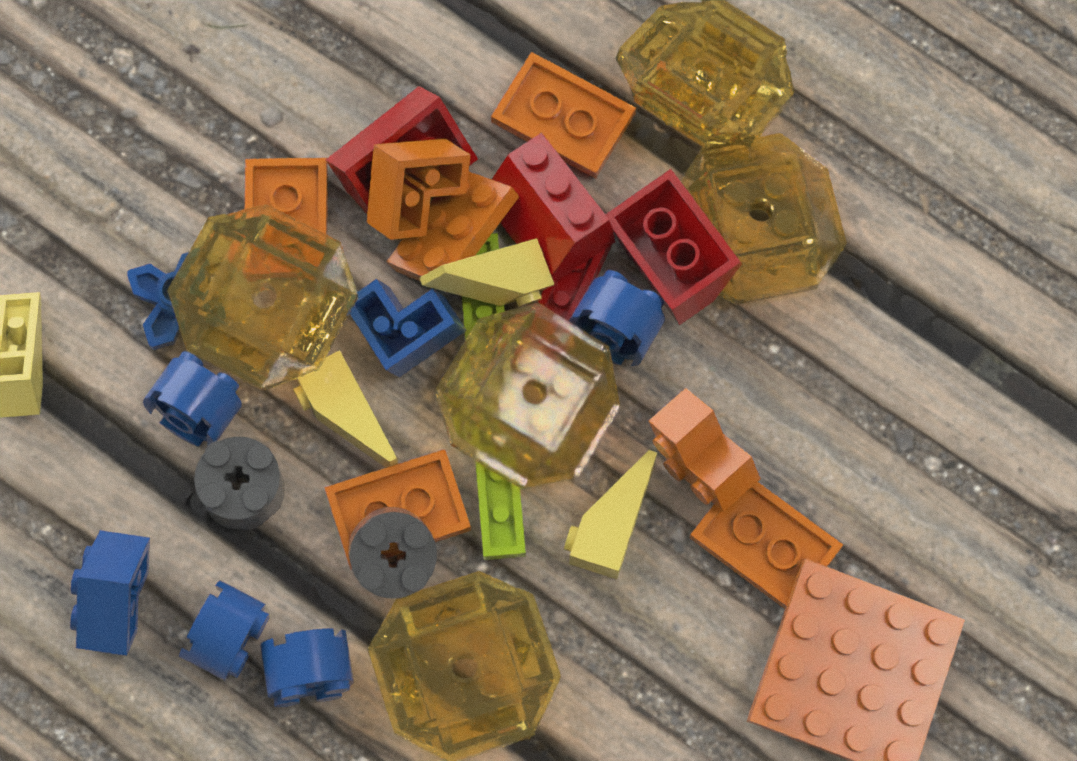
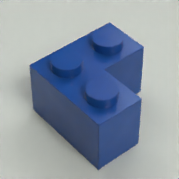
M375 279L343 302L385 370L398 377H401L467 331L446 297L433 288L403 308L392 289L380 280Z
M100 530L93 545L86 546L83 554L82 568L74 570L71 580V594L77 595V604L73 607L70 619V629L76 631V648L127 656L138 629V597L149 574L150 537Z

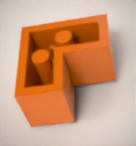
M447 139L374 144L366 223L390 240L427 236L430 198L466 194L470 154Z
M687 388L681 391L648 421L656 436L652 442L657 450L666 458V461L663 463L665 469L677 481L680 482L685 479L690 483L691 490L704 504L708 505L712 502L725 512L761 479L752 457L723 434L714 410Z

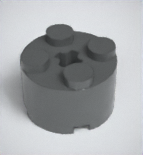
M230 437L209 444L195 470V488L204 508L214 520L228 529L238 531L255 529L272 515H275L283 502L285 485L278 463L270 449L254 439ZM239 478H246L247 483H242L240 490H235L232 483H237Z
M398 507L377 509L363 518L350 536L348 553L353 573L361 586L377 596L384 598L409 596L423 589L433 574L437 560L434 538L425 523L406 509ZM395 542L399 550L404 551L403 555L396 556L395 562H388L386 555L381 554V551L388 550L390 543Z

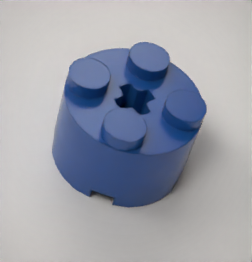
M607 270L602 277H597L591 282L568 321V327L572 334L576 329L583 336L580 344L596 356L617 365H621L624 359L633 360L631 366H638L641 364L665 322V316L661 309L664 305V300L653 291H642L628 283L622 274L613 270Z
M183 351L179 357L173 358L143 399V405L150 414L156 409L164 417L159 423L177 437L198 447L203 441H207L208 447L209 444L220 439L242 407L241 400L236 394L239 384L225 373L219 372L215 375L203 367L204 365L198 357L190 352Z
M219 580L215 586L221 592L220 595L216 597L209 594L186 637L190 639L189 643L193 645L190 651L181 648L179 657L226 681L229 675L236 678L239 677L249 658V652L244 650L250 637L259 639L270 617L269 613L264 611L265 603Z
M334 628L299 631L285 634L286 643L274 646L273 638L260 644L267 695L274 700L275 707L293 706L300 703V698L316 695L317 702L342 698V692L349 691L350 686L354 684L346 630L341 629L336 636L334 635Z

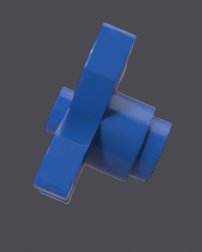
M205 248L183 253L174 272L165 274L152 264H146L127 271L134 297L156 305L142 324L150 349L156 350L175 344L185 320L206 334L229 327V320L223 301L201 293L214 274ZM176 295L185 296L180 301H172L173 297H175Z

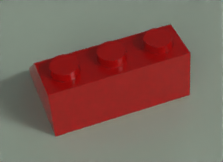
M418 86L325 160L347 193L367 214L374 144L447 139L470 154L469 166L476 162L478 158L441 98Z
M542 133L508 154L493 176L492 180L511 186L519 196L501 220V226L515 244L537 238L554 283L616 242L609 218Z
M669 169L606 213L610 220L614 237L655 293L664 300V305L679 326L713 303L742 265L741 261L672 169Z

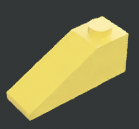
M537 238L444 264L420 277L422 286L498 306L516 301L519 308L541 300L540 292L554 285Z
M40 292L0 295V418L40 415L43 388Z
M340 350L295 372L299 386L294 388L293 391L304 411L311 408L318 421L385 468L398 464L393 449Z
M648 450L582 516L579 527L571 525L564 546V550L571 552L569 557L570 565L618 579L655 465L657 452Z

